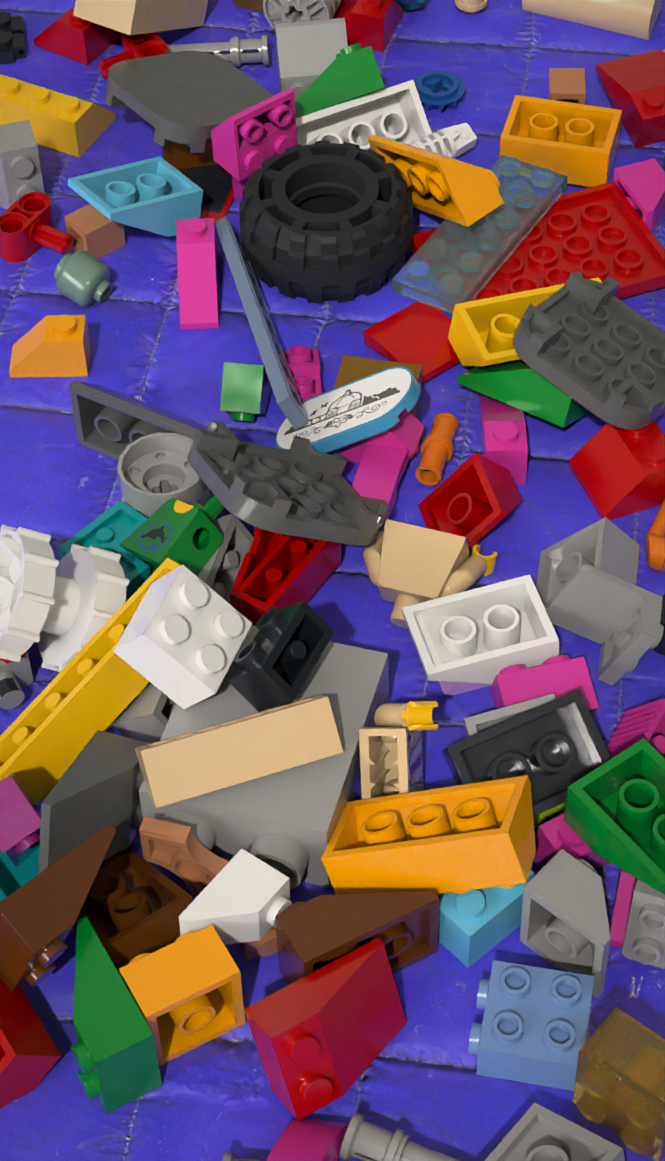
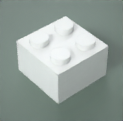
M182 564L150 585L113 652L181 708L186 709L216 694L252 622Z

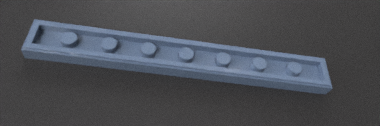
M223 217L214 222L277 404L296 430L307 424V415L256 275L252 269V264L250 260L245 259L246 255L241 244V237L229 218Z

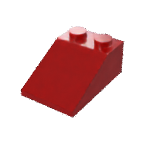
M659 49L596 64L595 70L615 109L622 110L621 121L635 148L665 141V53Z
M380 938L370 941L244 1009L270 1089L298 1121L342 1097L407 1023L384 943Z

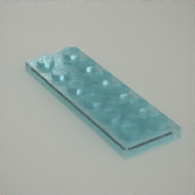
M501 155L489 170L497 176L500 182L499 192L504 203L469 227L445 219L392 279V292L453 314L455 304L473 301L567 189L568 176L513 157Z

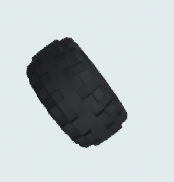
M315 141V144L305 146L299 144L287 148L280 155H272L262 162V169H256L252 173L243 189L242 201L239 204L240 236L246 255L245 259L250 260L253 271L258 274L259 279L268 287L273 288L275 286L279 289L280 294L293 299L299 297L307 299V302L323 304V301L337 300L338 303L354 300L355 296L361 294L367 296L379 290L382 282H389L395 277L401 266L405 263V253H409L411 250L413 239L412 195L408 193L406 181L394 164L385 163L384 156L371 149L369 151L363 150L357 144L347 142L335 144L330 143V141Z

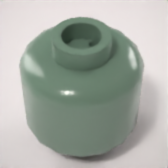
M84 250L64 255L54 272V278L57 280V290L84 308L89 307L96 301L99 303L104 302L113 287V284L109 282L111 276L110 268L104 262Z

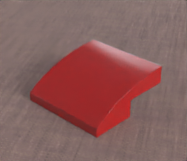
M424 298L363 331L364 344L388 358L389 361L422 365V383L460 362L448 339L451 319Z

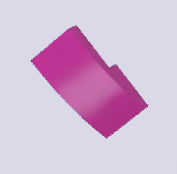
M293 346L287 349V351H283L301 402L303 403L321 394L318 349H310L307 346Z
M368 443L358 466L352 488L360 496L385 500L389 508L382 524L384 526L397 501V486L408 464V449Z
M305 1117L298 1121L295 1118L281 1133L266 1161H338L348 1124Z

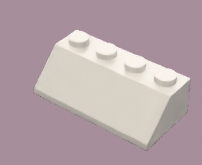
M414 80L296 118L298 145L301 144L302 146L315 144V141H330V143L335 144L347 142L357 144L361 149L369 151L372 148L367 138L371 135L409 145L411 141L419 140V138L432 133Z

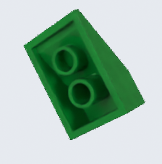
M360 43L339 50L340 53L336 54V59L295 101L296 118L383 90L385 85L372 47L368 46L362 49Z
M522 359L488 366H477L458 375V384L562 428L590 413L589 410L529 367Z
M643 738L568 786L564 821L595 854L665 895V758Z
M87 916L77 920L73 1024L78 1043L71 1045V1050L80 1069L77 1071V1076L89 1100L98 1097L106 1114L161 1087L162 1080L154 1035Z

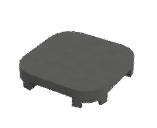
M178 51L114 63L108 70L105 101L111 108L127 105L155 128L153 141L160 146L165 147L167 142H176L188 145L190 153L204 152L206 139L211 138L212 129L228 118L273 95L230 62L219 56L199 51Z
M580 271L572 273L561 289L535 307L533 304L528 306L513 334V346L519 357L529 367L598 418L620 428L642 429L650 425L665 412V332L614 296L621 283L609 276L601 283L591 279H584Z
M210 421L207 430L198 428L187 457L191 467L229 512L244 522L266 531L354 546H368L375 543L389 508L385 500L360 496L341 476L347 460L339 453L330 455L316 452L309 445L310 439L295 436L290 449L285 450L239 441L224 422Z

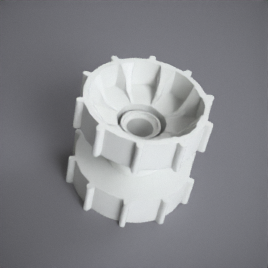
M2 525L0 531V658L19 663L21 655L35 642L38 643L39 652L43 658L42 668L61 672L126 602V587L130 580L125 578L123 568L119 563L121 555L92 546L87 548L72 544L71 551L59 562V560L54 558V553L49 543L51 535L23 527H18L17 529Z

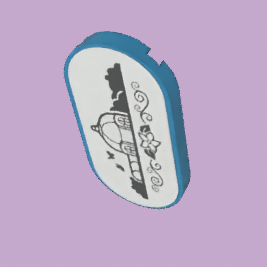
M396 366L316 395L302 403L308 418L307 424L295 430L286 417L276 433V446L280 449L289 450L294 437L299 436L310 439L309 445L316 452L326 454L381 434L398 424L400 421L398 415L404 409L409 413L415 407L421 392L420 383L410 369Z

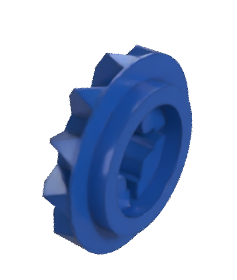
M431 71L420 74L413 79L422 106H425L427 111L438 108L442 112L444 107L455 108L456 104L464 99L465 84L462 79L452 73Z

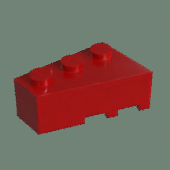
M256 527L253 543L249 553H246L230 592L231 606L252 622L253 626H256L260 618L272 608L280 610L303 600L307 603L342 562L341 543L284 535Z

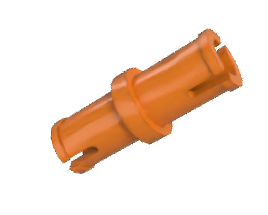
M437 414L436 418L433 419L430 434L424 438L421 444L422 457L415 471V477L421 484L426 486L437 485L441 481L445 463L453 455L454 445L452 442L456 430H458L459 422L452 414Z

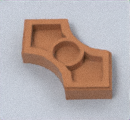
M144 816L139 828L143 858H145V861L160 865L176 874L188 886L191 895L197 897L229 861L206 849L195 837L191 826Z

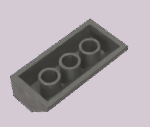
M73 381L69 385L78 444L116 460H119V456L129 444L142 436L158 432L177 433L194 440L198 428L204 430L208 428L192 419L183 418L156 405H150L132 398L123 392H117L102 385Z

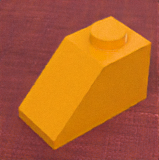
M86 315L45 316L13 344L9 367L10 378L88 376L91 346Z

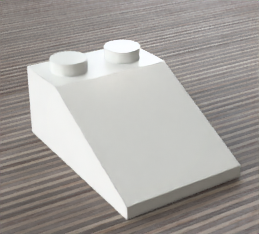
M530 575L402 607L403 617L428 681L492 684L495 676L499 675V672L508 666L524 664L526 669L541 666L545 660L559 655L558 636Z

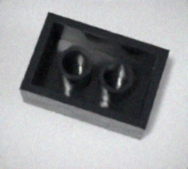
M580 689L454 743L442 750L456 785L528 775L531 783L533 816L565 803L568 786L611 759Z

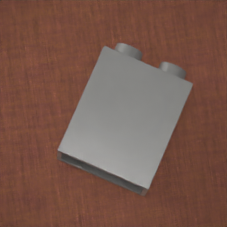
M251 625L238 652L245 645L252 642L259 631L256 626ZM329 641L319 661L315 664L301 687L299 694L292 701L295 702L315 695L328 696L344 753L159 808H155L143 779L139 789L143 819L144 816L191 826L195 837L206 849L227 861H230L242 848L289 877L290 889L299 886L301 881L329 888L331 881L321 857L346 803L359 800L361 794L359 728L376 726L374 716L377 708L389 703L388 653ZM235 658L216 694L186 709L181 708L175 703L160 741L258 712L227 681L237 665Z

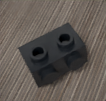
M304 600L280 610L272 608L266 612L256 625L259 631L252 642L245 645L235 657L237 665L227 681L258 712L291 703L296 698L335 633Z

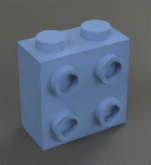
M493 960L490 979L480 978L476 1009L484 1010L482 1024L473 1022L470 1033L468 1053L477 1055L476 1075L579 1092L595 976Z

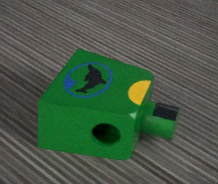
M206 490L193 505L172 498L126 538L121 546L150 566L151 575L169 558L179 565L183 564L198 576L223 543V534L212 522L225 507L209 490Z

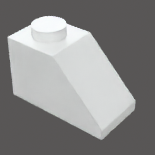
M241 848L179 915L180 936L186 932L199 931L209 925H213L224 945L261 940L272 926L276 928L275 916L281 914L288 906L292 905L290 901V878Z

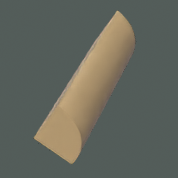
M522 0V9L524 11L645 40L650 39L662 7V0Z
M315 695L135 748L140 769L155 808L344 753L329 697L324 695Z

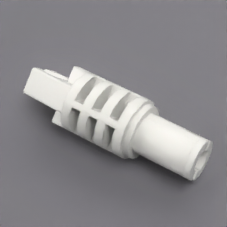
M468 123L440 129L437 132L428 134V136L419 138V140L411 141L409 145L455 159L476 145L477 137Z

